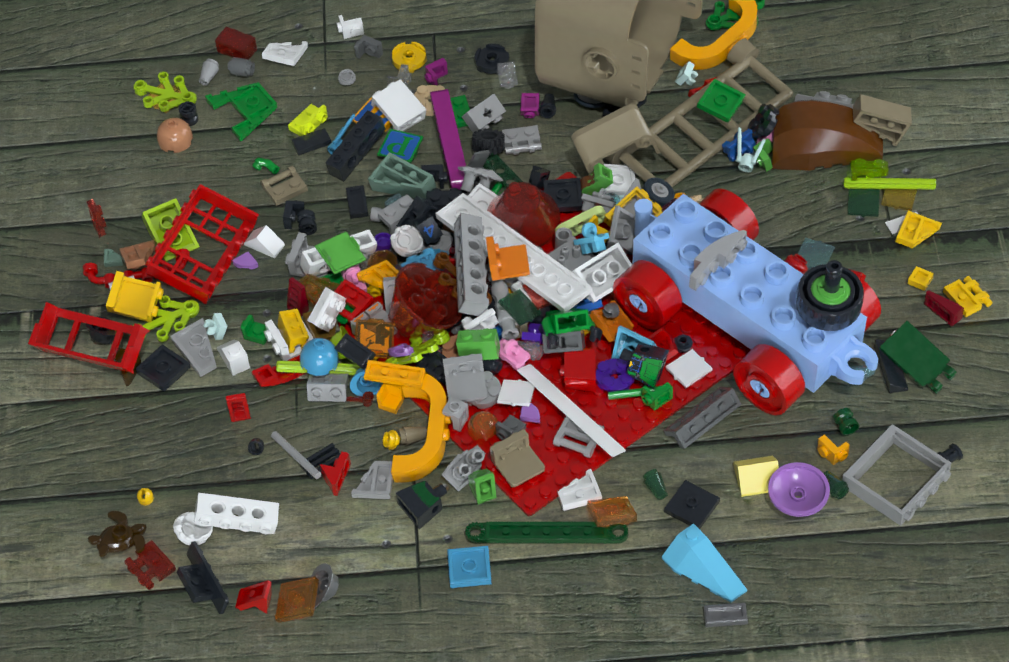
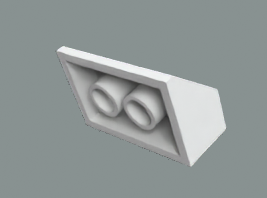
M616 243L571 272L592 286L593 292L586 298L594 303L613 291L614 281L632 264L620 244Z

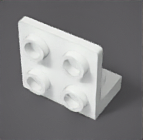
M325 287L307 321L329 332L335 326L336 317L344 309L347 298Z

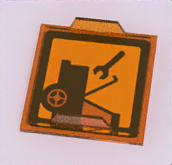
M369 318L368 320L356 319L355 339L376 354L375 357L391 358L393 356H389L388 349L394 345V323Z

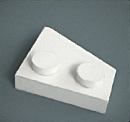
M302 41V45H291V42L269 43L262 52V59L295 66L308 48V42Z
M591 469L587 470L586 475L580 480L576 478L568 486L558 491V498L563 511L602 501L601 492Z

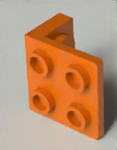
M493 236L486 237L492 281L530 275L525 244L499 248L498 243H494Z

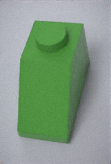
M486 468L468 475L469 487L477 504L497 498L493 472Z

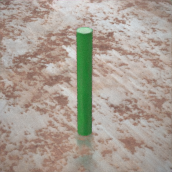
M656 386L654 389L650 387L648 388L653 392L658 386ZM642 388L608 392L609 400L642 396Z

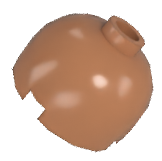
M169 118L160 124L157 129V141L162 150L179 153L190 147L193 134L188 123L180 118Z

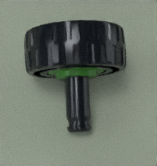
M831 260L827 264L811 268L801 277L796 292V308L802 319L814 328L824 331L844 329L855 322L861 313L864 299L863 285L857 275L843 267L841 262Z

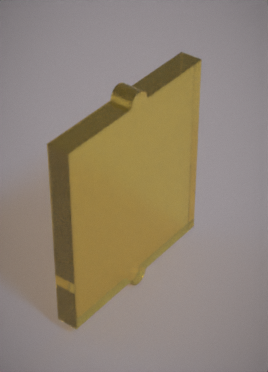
M885 189L881 205L893 207L896 210L912 211L918 189Z

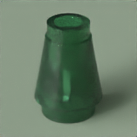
M652 469L643 475V483L657 500H662L668 496L662 475L657 469Z
M830 471L824 472L823 474L829 482L831 496L837 499L844 498L849 492L847 482Z

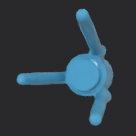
M352 114L333 142L327 147L331 155L343 141L341 137L355 118V114Z

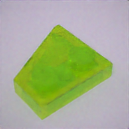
M865 159L851 160V181H856L857 176L866 175L867 179L888 176V161L881 159L866 161Z

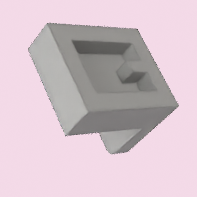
M451 397L443 408L442 414L451 417L454 430L459 432L462 430L469 418L468 403Z

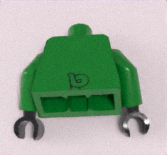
M571 308L569 311H547L546 317L542 320L548 349H551V344L556 345V348H558L559 337L555 334L585 329L591 331L590 341L595 342L596 338L601 341L603 331L595 327V323L588 314V309Z

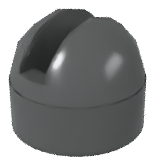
M615 302L606 304L603 309L604 316L607 318H617L619 316L618 305Z

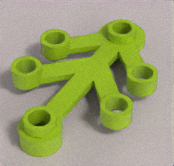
M160 72L158 74L159 82L163 84L165 89L147 85L144 80H137L134 84V91L138 96H143L147 93L160 95L154 98L151 96L144 97L143 104L146 108H151L153 105L158 104L160 111L166 112L183 102L189 101L195 104L197 100L196 94L187 90L184 77L181 75L174 78V84L176 87H179L181 93L173 90L167 72Z
M162 296V299L159 300L162 308L170 307L178 310L171 312L158 309L157 317L160 318L144 324L143 327L151 330L164 324L163 328L158 330L156 335L160 342H165L169 338L168 334L176 318L181 317V320L174 324L175 332H178L186 327L190 318L197 316L200 309L199 304L194 300H188L184 303L170 300L169 296Z
M444 328L436 330L433 338L422 343L423 340L420 334L414 335L410 338V346L413 347V353L407 356L391 357L385 362L400 365L418 362L423 359L422 354L437 351L439 349L438 345L447 343L450 340V336Z

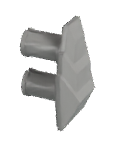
M469 166L458 167L465 174L461 187L463 191L471 192L475 177L478 176L480 178L479 183L488 189L493 180L503 181L491 169L472 168Z
M478 445L469 451L466 449L451 461L441 475L459 492L469 483L468 475L479 470L482 466L481 462L484 460L486 453Z

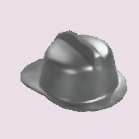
M327 563L316 567L304 592L302 605L307 610H312L322 601L329 600L338 590V576L333 574L331 566Z

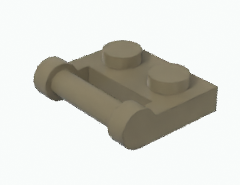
M293 165L269 179L260 180L261 186L276 206L308 191L307 185L298 175ZM290 176L292 177V178H290V179H288V180H286V181H284V182H282V183H280V184H278V185H276V186H274V187L271 188V185H273V184H275V183H277V182H279V181H281V180H283V179H285V178H288V177H290Z

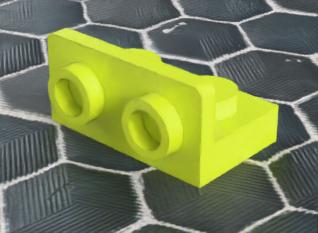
M310 104L288 124L289 130L299 136L314 132L328 118L326 106L321 105L318 108Z

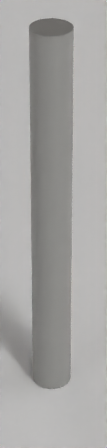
M277 431L271 434V437L315 479L321 477V472Z

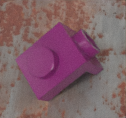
M444 58L425 66L426 74L424 76L428 84L431 83L438 86L437 79L448 74L447 61Z
M522 93L521 116L525 118L539 116V93Z

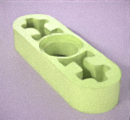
M595 206L559 224L555 228V233L559 228L565 227L571 230L573 236L582 233V226L594 215L598 216V224H600L607 213L602 206Z

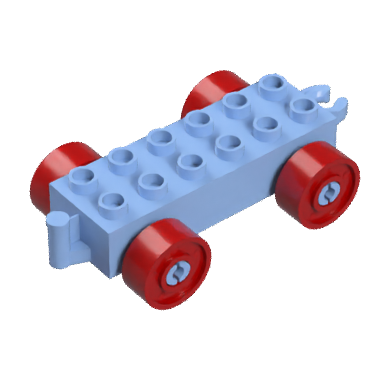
M719 188L714 189L700 203H697L685 194H682L658 217L652 215V202L650 200L639 199L636 201L634 206L635 238L633 242V264L614 281L613 290L617 301L635 322L652 330L660 329L681 309L682 302H684L750 348L751 351L735 365L733 374L740 391L754 406L771 415H782L804 393L805 387L814 393L831 375L849 384L861 385L864 379V372L849 367L848 361L851 358L862 359L871 371L877 369L878 357L876 352L863 343L864 332L881 315L880 301L868 283L865 281L862 283L864 289L861 313L855 322L837 331H824L814 328L802 319L796 308L797 287L804 274L753 241L759 233L758 221L750 207L739 196L731 191ZM741 230L747 231L746 240L748 243L743 251L740 250L737 253L734 262L729 263L725 269L718 266L714 273L711 272L703 286L700 285L696 291L689 287L690 275L694 271V259L700 252L726 235Z

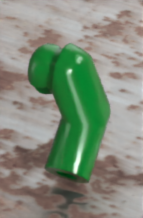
M258 157L252 164L256 170H261L263 166L273 174H277L280 170V167L270 159Z

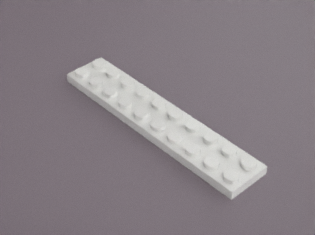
M464 193L436 213V218L453 231L454 223L460 213L482 217V225H484L483 240H485L484 254L488 256L486 237L493 236L494 243H498L499 248L525 244L530 275L516 278L560 311H569L593 292L592 286Z

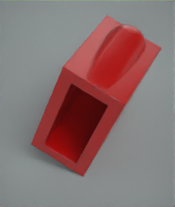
M595 349L564 352V365H560L561 376H564L565 389L596 391Z

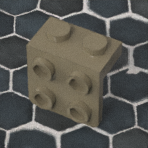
M525 429L511 434L510 437L498 441L490 447L491 461L511 487H516L545 471V465L529 446V436Z

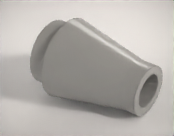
M207 59L203 62L199 83L205 86L209 84L219 71L217 61Z

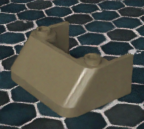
M636 104L626 105L575 131L571 136L589 175L594 171L596 164L604 165L603 158L633 143L638 148H647L653 145L656 153H660Z

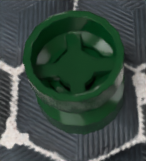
M850 408L840 409L833 415V419L839 425L842 435H851L858 430L859 423L853 418Z

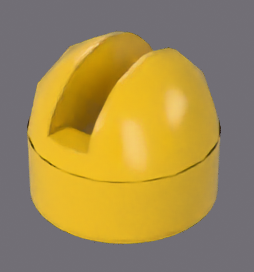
M141 488L137 493V499L141 505H149L154 500L153 493L149 488Z

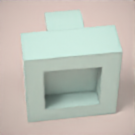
M688 61L680 69L675 80L677 84L681 86L686 82L692 86L695 83L694 79L698 76V73L692 71L694 64Z
M214 313L212 320H205L203 325L208 327L207 334L213 335L215 340H223L228 327L221 313Z

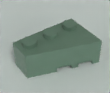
M390 152L368 178L372 191L399 196L407 194L411 198L419 196L426 199L427 191L436 188L432 174Z

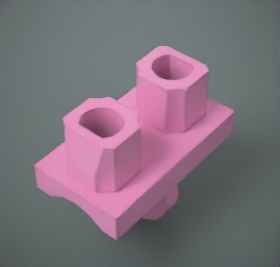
M358 264L341 271L343 281L346 279L367 292L365 282L359 281L357 278V273L361 271Z
M502 338L500 341L499 357L511 364L515 370L524 367L525 362L531 358L530 354L521 348L515 339L506 340Z

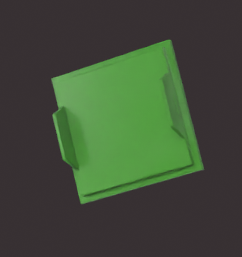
M347 232L314 246L334 275L366 260L360 251L357 241L353 236L350 237Z

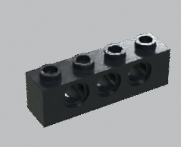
M368 110L364 113L325 162L331 176L343 182L347 179L386 130L382 117Z

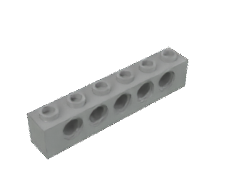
M460 213L454 223L458 312L480 316L489 305V299L487 298L488 284L486 283L487 269H485L486 254H484L485 240H483L484 225H482V217Z

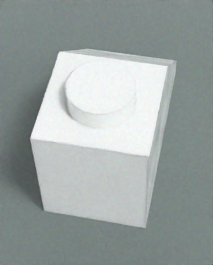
M232 340L217 347L218 352L233 376L250 368L247 354L239 341Z

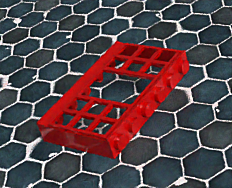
M200 184L196 190H192L189 202L183 204L180 210L182 213L180 216H175L172 222L173 227L171 230H166L163 236L164 241L157 244L154 250L155 255L148 258L145 266H147V275L149 274L207 304L232 264V260L235 259L256 225L259 214ZM201 199L212 204L208 213L195 208ZM216 207L228 212L223 221L211 216ZM192 212L205 217L200 226L188 221ZM231 215L243 220L239 229L227 224ZM208 219L220 225L215 234L203 228ZM184 224L228 246L214 269L170 247ZM223 228L236 233L231 242L219 236ZM167 251L179 256L174 266L162 260ZM183 259L195 264L190 274L178 268ZM161 264V265H163V266H165V267L171 269V271L169 272V271H167V270H165V269L159 267L158 265ZM199 267L211 273L206 282L194 276ZM177 272V273H179V274H181V275L187 277V279L185 280V279H183V278H181V277L175 275L174 273ZM190 280L202 285L203 287L200 288L196 286L195 284L191 283Z

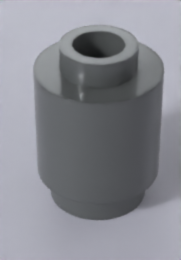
M233 57L228 62V70L233 75L252 76L255 71V63L249 59Z

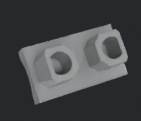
M601 188L600 192L594 191L592 196L583 193L581 197L583 202L582 213L595 206H602L605 212L608 213L615 205L614 202L610 201L611 196L606 195V189Z

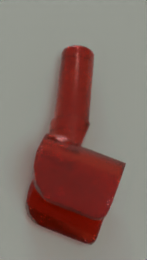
M367 391L363 394V397L347 396L346 400L362 402L364 406L369 407L372 405L373 400L371 399L374 398V394Z

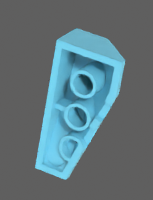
M694 523L680 532L662 555V560L675 573L687 576L695 584L698 585L700 583L709 588L710 592L729 602H733L747 592L746 587L717 549Z

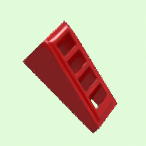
M245 393L226 396L231 422L251 419Z

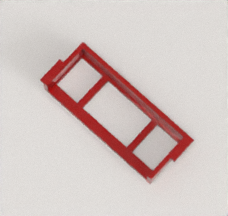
M46 302L40 321L35 323L28 344L45 352L134 374L133 369L143 340L150 330L144 328L141 324L135 323L132 326L61 309ZM58 317L74 321L64 349L49 345ZM81 323L117 331L107 359L71 351ZM123 333L130 334L121 363L115 362L114 359Z

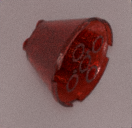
M526 182L510 183L509 187L500 192L491 201L487 209L495 217L538 247L548 244L555 237V228L560 224V213L554 199L545 191Z
M407 264L401 268L395 278L388 318L403 337L419 336L450 328L461 319L463 314L458 312V299L451 294L454 286L441 285L438 282V278L442 272L438 269L434 271L427 268V264Z

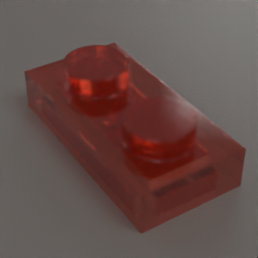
M93 199L86 201L98 236L106 235L104 227H107L103 216L101 217L103 212L100 205H96Z

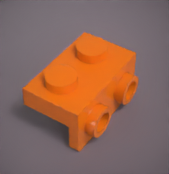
M619 305V316L617 318L605 317L603 309L592 310L589 315L596 326L603 331V335L609 342L616 340L620 325L631 331L634 327Z

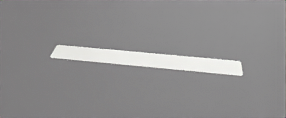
M531 364L517 369L524 378L611 457L626 451Z

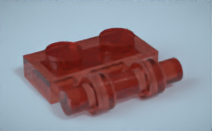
M152 540L145 544L142 552L137 553L135 551L137 559L133 561L129 557L124 561L128 566L129 572L135 574L138 582L148 590L154 587V583L151 581L153 577H156L160 582L176 571L175 565ZM143 565L148 568L145 572L140 569Z

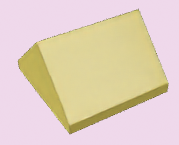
M774 456L733 462L741 497L768 493L769 480L772 474L779 468L778 460Z

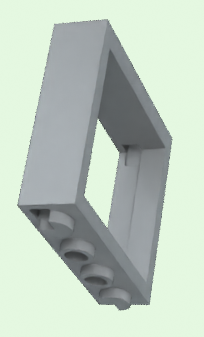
M892 424L843 474L842 487L901 526L906 520L909 521L913 517L918 507L922 508L927 497L930 494L934 495L943 481L946 482L951 475V462ZM893 444L937 472L902 510L858 481Z

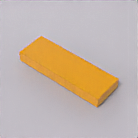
M368 360L364 380L422 388L426 370L420 367Z

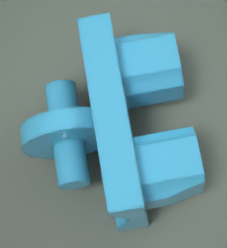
M588 222L582 226V234L585 238L573 240L574 245L581 246L582 255L606 250L604 239L609 238V233L597 235L596 225Z

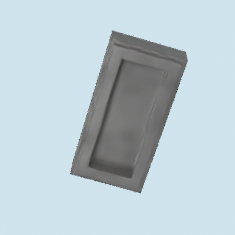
M746 603L704 606L706 627L748 624Z

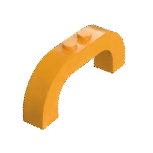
M729 0V9L741 17L739 21L708 46H693L681 38L670 48V60L681 67L690 61L694 64L693 70L709 69L724 62L730 50L738 41L744 38L748 40L754 34L757 27V4L755 0Z
M426 373L422 388L402 386L405 398H422L430 403L426 442L414 454L393 455L391 474L394 482H412L430 474L441 462L445 452L446 441H449L450 431L447 428L448 424H451V417L442 414V410L447 403L445 391L434 377Z

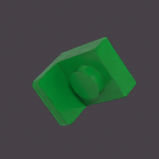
M249 314L241 324L244 340L265 345L267 342L264 331H266L265 324L255 322L253 315Z
M667 382L662 386H658L652 392L645 385L642 387L641 398L647 406H650L655 411L673 399V387Z

